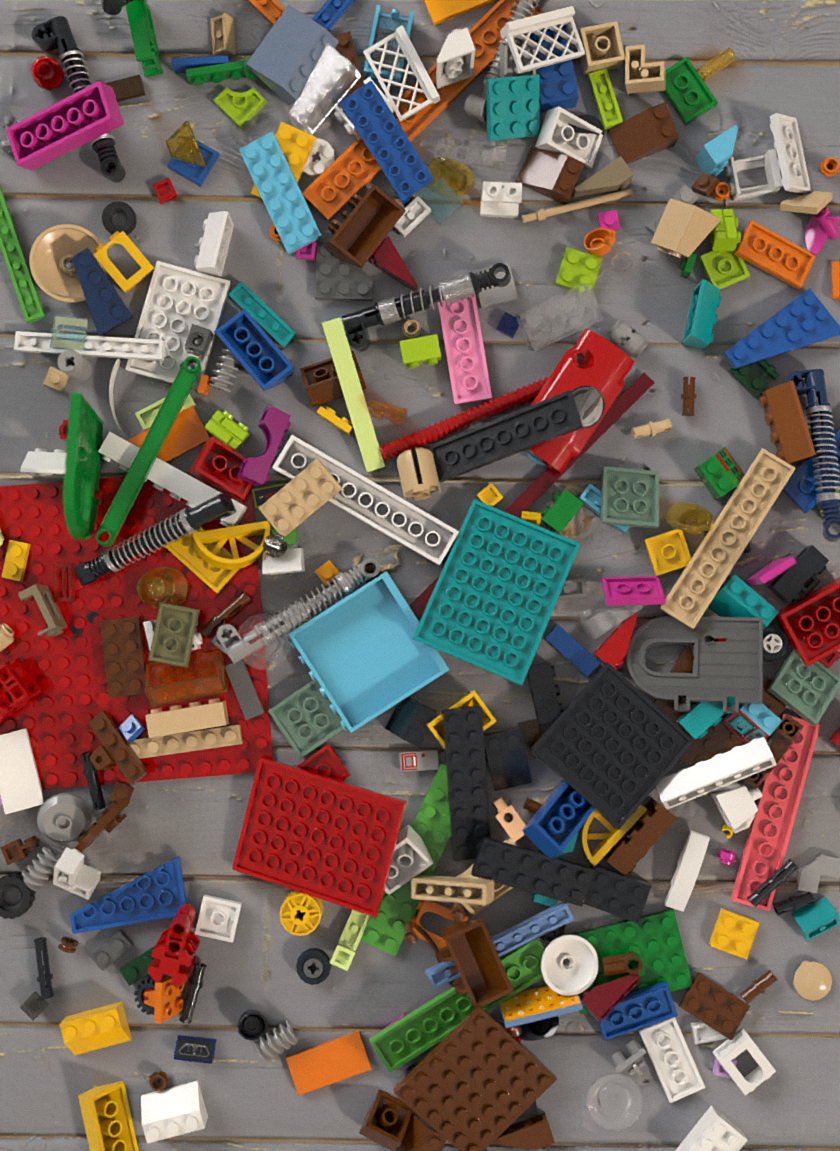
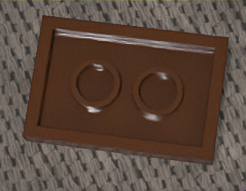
M698 972L692 981V986L688 988L681 1000L679 1007L731 1040L750 1005Z

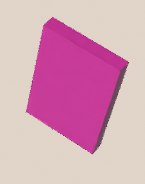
M793 556L774 559L745 578L744 582L748 586L765 584L794 565L796 561Z
M659 576L601 578L606 606L665 604L666 598Z

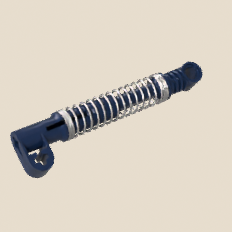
M824 370L796 371L787 376L786 382L796 381V384H798V386H795L797 395H807L808 406L806 407V416L810 420L807 425L811 427L808 430L811 432L810 437H812L816 453L812 461H819V463H815L812 466L820 468L813 472L820 473V475L814 477L815 479H821L815 485H822V487L815 490L823 492L816 495L818 497V507L823 511L821 512L823 516L822 534L827 541L836 542L840 539V491L835 492V488L840 489V482L838 481L840 476L837 475L840 471L836 469L839 466L836 463L838 458L835 457L837 452L834 451L837 447L833 445L836 440L833 439L835 436L832 433L834 428L831 427L833 425L831 421L833 417L830 415L832 409L827 401ZM802 378H805L806 387H803V384L801 382ZM829 527H836L839 530V534H831Z

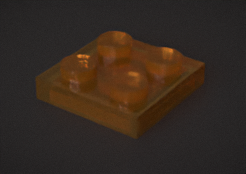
M369 400L368 410L373 418L383 420V417L391 419L390 422L400 425L402 422L406 423L408 409Z

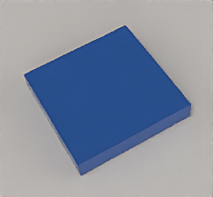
M186 134L167 167L201 187L220 155L217 151Z

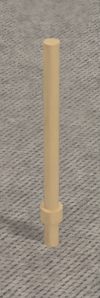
M629 188L545 210L544 208L537 209L533 213L521 215L522 222L545 220L549 216L633 195V192Z

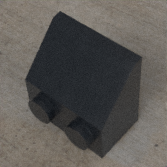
M406 697L397 703L385 729L401 739L420 747L429 729L427 724L434 719L437 712L422 703Z

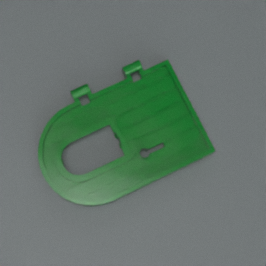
M71 393L63 492L66 524L71 537L75 540H87L93 533L97 518L98 505H101V501L94 496L95 494H101V489L99 488L101 461H104L101 453H98L102 445L103 421L81 393Z

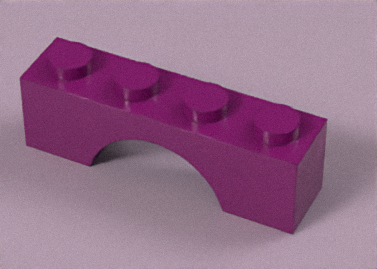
M271 405L264 409L258 426L265 435V449L259 457H249L243 460L237 478L256 487L266 484L270 476L268 473L270 466L272 467L277 459V456H275L276 451L283 444V434L290 427L291 422H289L291 415Z

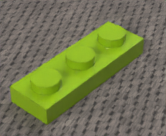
M607 68L589 73L588 80L604 130L621 124L623 119Z

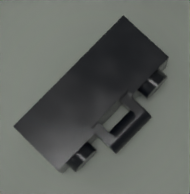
M813 545L806 546L794 558L795 564L780 573L768 586L784 603L796 601L800 597V591L808 596L821 582L815 575H820L827 568L825 565L829 560ZM810 578L811 581L804 587V583Z

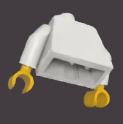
M734 782L712 791L711 796L726 823L723 825L721 832L724 830L729 831L725 836L726 838H731L733 832L738 833L750 827L755 813L758 811L754 801L762 797L758 787L748 790L745 785Z

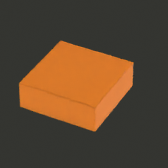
M201 374L197 393L203 397L208 396L210 389L208 384H211L210 377L205 374Z

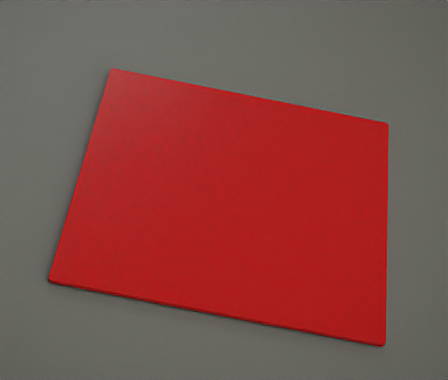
M189 471L184 472L221 493H227L208 483H205L204 481L189 473ZM125 476L100 478L99 488L101 489V494H95L94 497L101 501V505H98L97 518L93 533L87 540H75L68 531L64 513V481L0 486V529L4 537L3 544L0 546V623L7 624L14 632L13 642L0 652V666L7 662L10 664L14 659L19 658L42 688L40 693L31 697L26 705L15 711L0 724V735L27 728L42 790L88 786L86 776L83 775L84 767L80 754L86 751L88 753L89 751L94 752L100 746H104L88 723L102 711H107L117 727L131 714L135 715L145 727V730L136 738L140 739L149 737L145 715L150 714L152 709L162 708L163 711H168L170 706L182 705V708L189 707V703L201 701V705L209 704L208 700L220 698V701H226L229 724L224 726L238 724L241 726L243 744L141 758L140 761L148 773L137 782L256 773L260 757L273 760L270 713L268 712L270 708L265 646L243 658L265 711L263 714L246 720L224 667L233 662L228 654H225L211 642L217 635V631L207 639L199 630L213 619L212 616L214 614L217 615L242 591L250 597L251 601L225 624L232 625L240 637L253 630L256 624L263 621L258 559L252 564L240 568L219 593L211 589L163 546L161 550L156 549L155 553L151 552V555L146 554L145 558L141 557L139 561L136 560L135 563H130L129 566L125 565V568L115 573L109 572L99 577L100 579L81 586L74 570L75 566L100 556L101 552L107 548L113 547L115 544L118 545L119 542L139 534L140 531H144L146 528L149 529L150 526H154L162 520L165 521L166 518L176 515L177 512L185 508H191L186 505L187 500L183 498L177 500L171 497L169 490L164 488L161 491L152 486L154 482L147 479L114 543L109 547H103L97 543L96 533ZM253 485L244 500L229 494L231 499L247 507L238 525L255 523ZM221 519L211 520L201 525L205 531L226 528V526L220 523ZM108 533L102 535L101 541H108L110 535ZM256 536L247 538L253 543L257 544ZM9 540L31 544L23 582L1 577ZM235 540L239 558L246 557L254 552L238 540ZM227 541L223 547L231 553L230 544ZM35 584L48 585L68 627L62 629L63 633L55 637L38 636L37 633L48 628V625L36 600H21L18 595L19 592ZM160 602L199 610L196 629L197 633H200L202 636L203 644H200L201 649L191 651L188 667L148 660L150 649L143 622L157 620ZM96 612L99 616L94 617L93 623L88 622V614ZM140 616L149 693L109 698L100 621ZM74 624L77 629L83 628V632L81 634H74L71 631L72 625ZM262 634L250 640L249 644L251 645L263 637ZM117 764L109 770L102 769L98 772L100 785L115 784L116 782L129 783Z

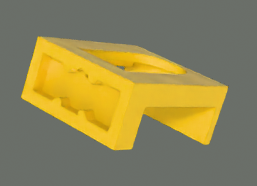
M117 231L110 236L109 239L111 241L106 245L102 243L94 250L96 252L94 257L120 288L127 293L154 271V267L124 231L121 233ZM118 243L125 247L141 267L128 280L125 279L107 256V250L114 244Z

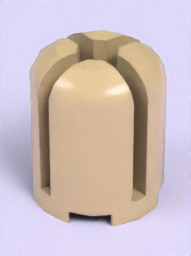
M415 448L422 482L419 485L411 449L404 451L397 458L396 462L404 500H406V497H414L415 501L431 498V494L438 490L439 494L441 493L434 456L429 449Z

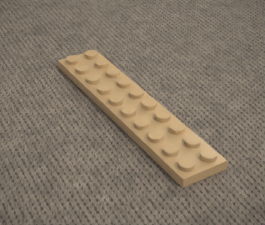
M763 448L760 450L740 484L669 592L665 604L661 605L660 610L693 630L793 474L796 469L795 467Z

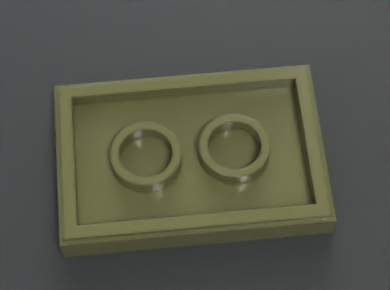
M160 602L148 660L188 667L199 610Z

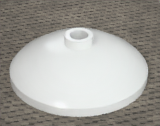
M563 935L554 939L546 947L541 959V973L546 984L553 991L562 995H576L589 988L596 978L598 972L597 953L594 947L584 938L577 935ZM568 958V962L563 964V960Z

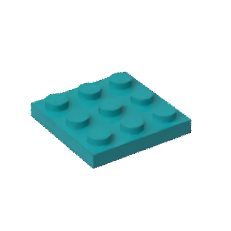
M539 75L486 78L487 140L494 141L539 136Z

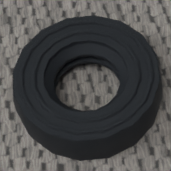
M121 201L112 202L105 207L102 213V223L105 229L112 235L117 231L119 233L124 231L128 235L135 229L137 223L136 214L127 203ZM118 212L126 215V222L121 226H117L112 222L114 214Z

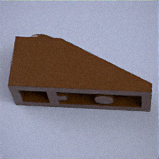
M542 1113L510 1125L492 1143L494 1145L537 1150L549 1148L555 1141L546 1114Z

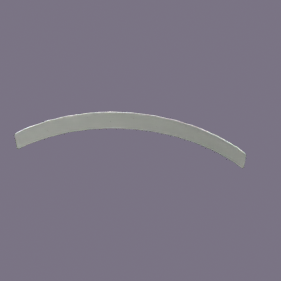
M117 359L110 377L109 400L115 422L119 429L124 432L117 419L113 401L115 376L122 362L120 359Z

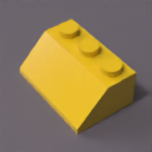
M474 690L449 708L480 705L482 707L483 731L497 722ZM441 714L428 723L427 726L445 749Z
M122 1001L66 1016L60 1023L64 1044L74 1055L132 1040Z

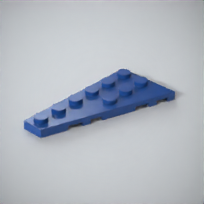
M809 288L722 355L733 369H737L763 359L809 346L810 344L825 341L832 337L840 336V326Z
M180 855L71 913L72 933L76 934L175 917L179 908L184 904H188Z

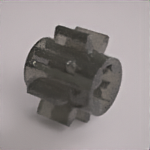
M276 533L265 538L263 548L267 551V556L279 558V556L285 554L288 547L287 542L283 541L285 536Z

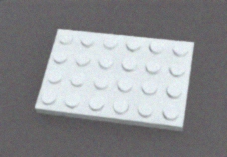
M157 261L135 338L164 340L166 342L164 361L128 359L125 370L173 384L184 360L187 357L193 356L199 359L202 367L192 387L193 390L197 391L201 374H205L216 338L214 331L219 327L231 282ZM192 324L209 329L214 334L206 356L200 354V357L192 355L185 347ZM197 338L194 345H201L203 338ZM189 364L188 369L196 368L197 364Z

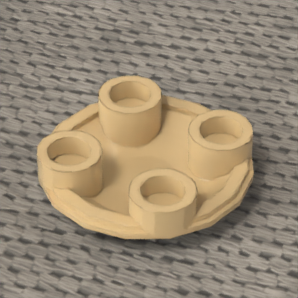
M804 961L801 963L793 979V987L800 996L811 1001L820 1000L831 990L832 977L824 965L814 961Z

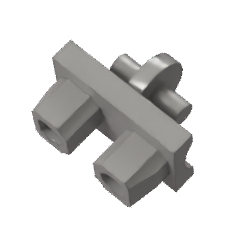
M633 1039L626 1045L632 1054L629 1058L626 1059L620 1050L611 1057L616 1065L615 1070L618 1074L632 1065L633 1067L627 1071L629 1075L632 1076L637 1072L641 1077L643 1075L641 1068L646 1063L643 1059L638 1063L635 1061L647 1053V1050Z

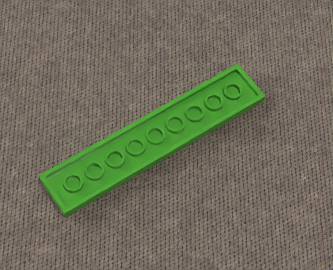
M443 763L440 764L411 827L422 838L433 860V864L418 875H433L451 836L446 765ZM411 880L390 895L384 891L379 915L377 917L370 916L361 941L396 956L406 933L405 926L407 922L411 921L412 915L414 916L417 910L416 906L419 903V899H411Z
M538 937L500 957L514 991L482 1006L487 1012L543 978L541 959L545 948ZM451 987L369 1038L371 1045L390 1073L445 1039L475 1010L468 992L457 994L454 990L455 988Z

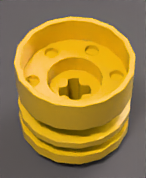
M295 890L289 892L280 910V920L285 930L298 936L307 935L314 931L323 913L322 899ZM298 910L305 912L303 917L301 914L297 915Z

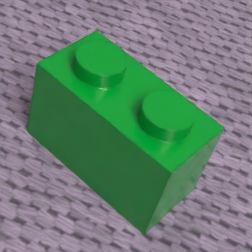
M566 489L562 493L558 491L552 499L554 504L551 508L547 506L541 513L543 517L541 522L557 534H561L584 504Z

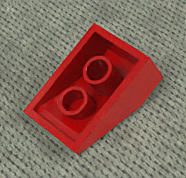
M211 437L205 442L189 470V473L205 483L241 500H244L252 484L237 478L243 460L247 458L215 437Z

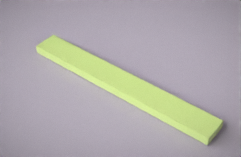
M341 317L322 322L366 471L370 472L385 467L379 450V444Z

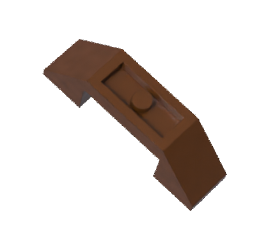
M786 714L782 722L775 729L776 732L767 742L776 764L779 763L804 727L788 714ZM776 766L746 777L744 780L756 789Z

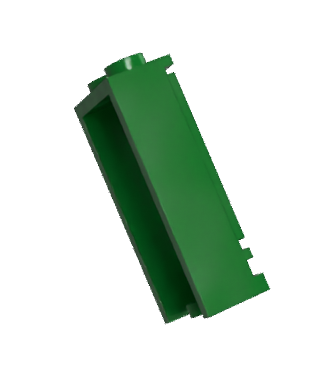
M134 0L125 6L137 62L142 61L145 77L164 74L150 7L147 0Z

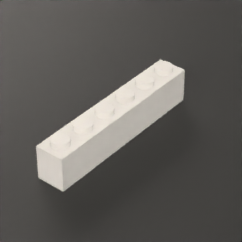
M756 738L751 740L750 743L736 746L724 754H717L712 759L700 761L695 766L680 769L677 773L670 776H664L656 788L662 803L668 810L777 764L765 738Z

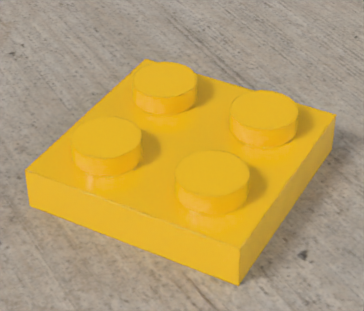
M682 528L644 540L655 576L686 567L691 560Z
M721 908L709 945L747 959L759 922Z

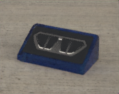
M178 1035L174 1060L212 1064L215 1057L217 1039Z

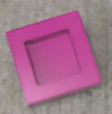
M617 210L598 213L599 228L620 230Z
M317 240L297 250L296 259L315 261Z

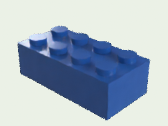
M565 24L561 30L568 34L567 25ZM547 29L545 34L554 39L556 33ZM531 33L529 36L531 40L538 43L539 36ZM560 35L557 38V42L563 46L566 45L567 40ZM544 39L541 42V46L549 51L551 44ZM554 46L552 53L560 57L562 51ZM540 51L537 52L536 57L541 61H545L546 55ZM572 59L536 69V74L539 75L540 113L547 112L558 106L563 109L576 107L579 96Z
M562 780L522 831L551 859L563 852L595 808Z

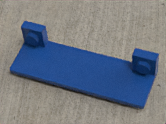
M369 81L339 102L345 115L358 131L403 205L410 202L409 197L434 181L433 176L372 81Z

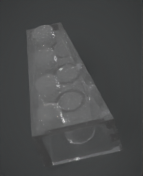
M327 44L289 114L300 127L312 135L361 77L360 73L353 63Z

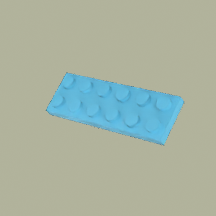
M273 131L240 148L239 151L287 253L291 254L322 238L323 236Z

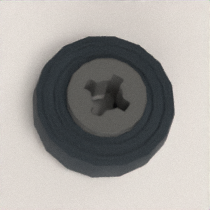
M310 948L299 956L296 964L297 973L305 983L311 985L319 984L329 976L331 960L323 950Z

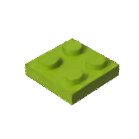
M711 251L699 257L708 281L720 290L750 277L744 260L734 255V251Z
M566 247L555 285L591 296L603 258Z

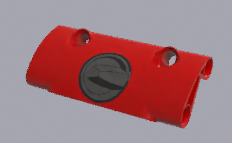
M585 329L576 345L565 352L531 404H536L571 390L583 428L526 451L532 453L554 472L561 474L570 459L576 457L581 452L625 384L623 380L635 361L604 337L589 329Z

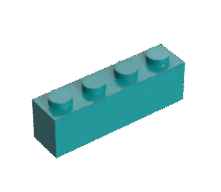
M727 698V705H735V698ZM696 702L690 708V712L683 714L676 722L692 739H701L708 733L707 729L711 725L715 726L722 720L721 716L724 714L723 703Z

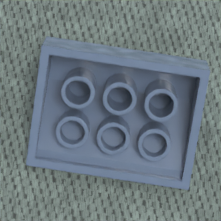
M288 5L245 65L290 106L298 101L339 41L326 28Z

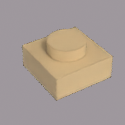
M50 366L43 384L63 392L69 376Z

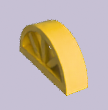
M262 521L192 533L191 541L198 555L210 565L226 570L240 569L255 562L263 553L270 535V522ZM263 535L260 546L247 539L248 537ZM235 540H238L254 552L246 557L239 558ZM227 541H229L233 559L217 556ZM218 543L212 552L207 550L204 546L207 544Z
M640 805L619 830L613 827L596 809L591 813L580 828V843L583 852L594 867L647 811L643 805ZM594 817L610 831L609 833H587ZM603 839L590 853L587 840Z

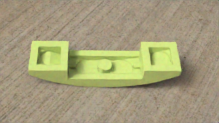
M355 910L351 911L330 964L348 971L370 915Z

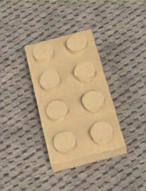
M316 459L258 509L281 537L285 538L343 488L323 463Z

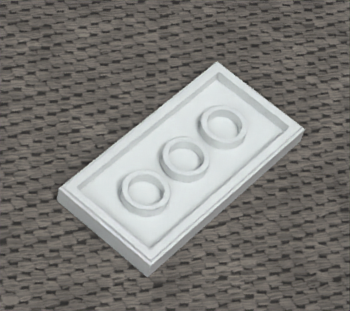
M27 728L0 735V795L5 814L42 805L45 802Z
M675 1017L638 1029L670 1103L705 1088Z

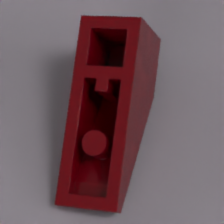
M389 236L386 237L369 260L373 266L377 265L379 270L411 291H418V285Z
M631 974L596 986L592 990L588 989L582 996V1006L601 1023L640 982V975Z

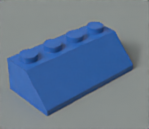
M245 308L214 331L263 391L280 385L294 374V366Z

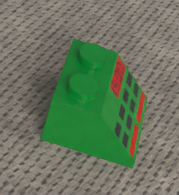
M726 447L694 468V471L715 500L737 487L745 475Z

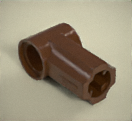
M629 951L622 955L602 957L604 975L638 974L642 970V961L634 951ZM636 959L637 964L635 966H629V960Z

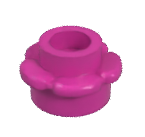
M720 849L717 857L721 863L731 865L732 862H736L735 852Z

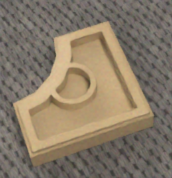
M813 191L804 196L787 197L780 204V210L818 214L832 200L833 193Z

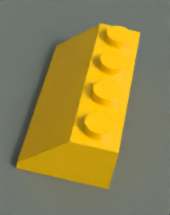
M124 1081L94 1087L78 1095L90 1151H139Z

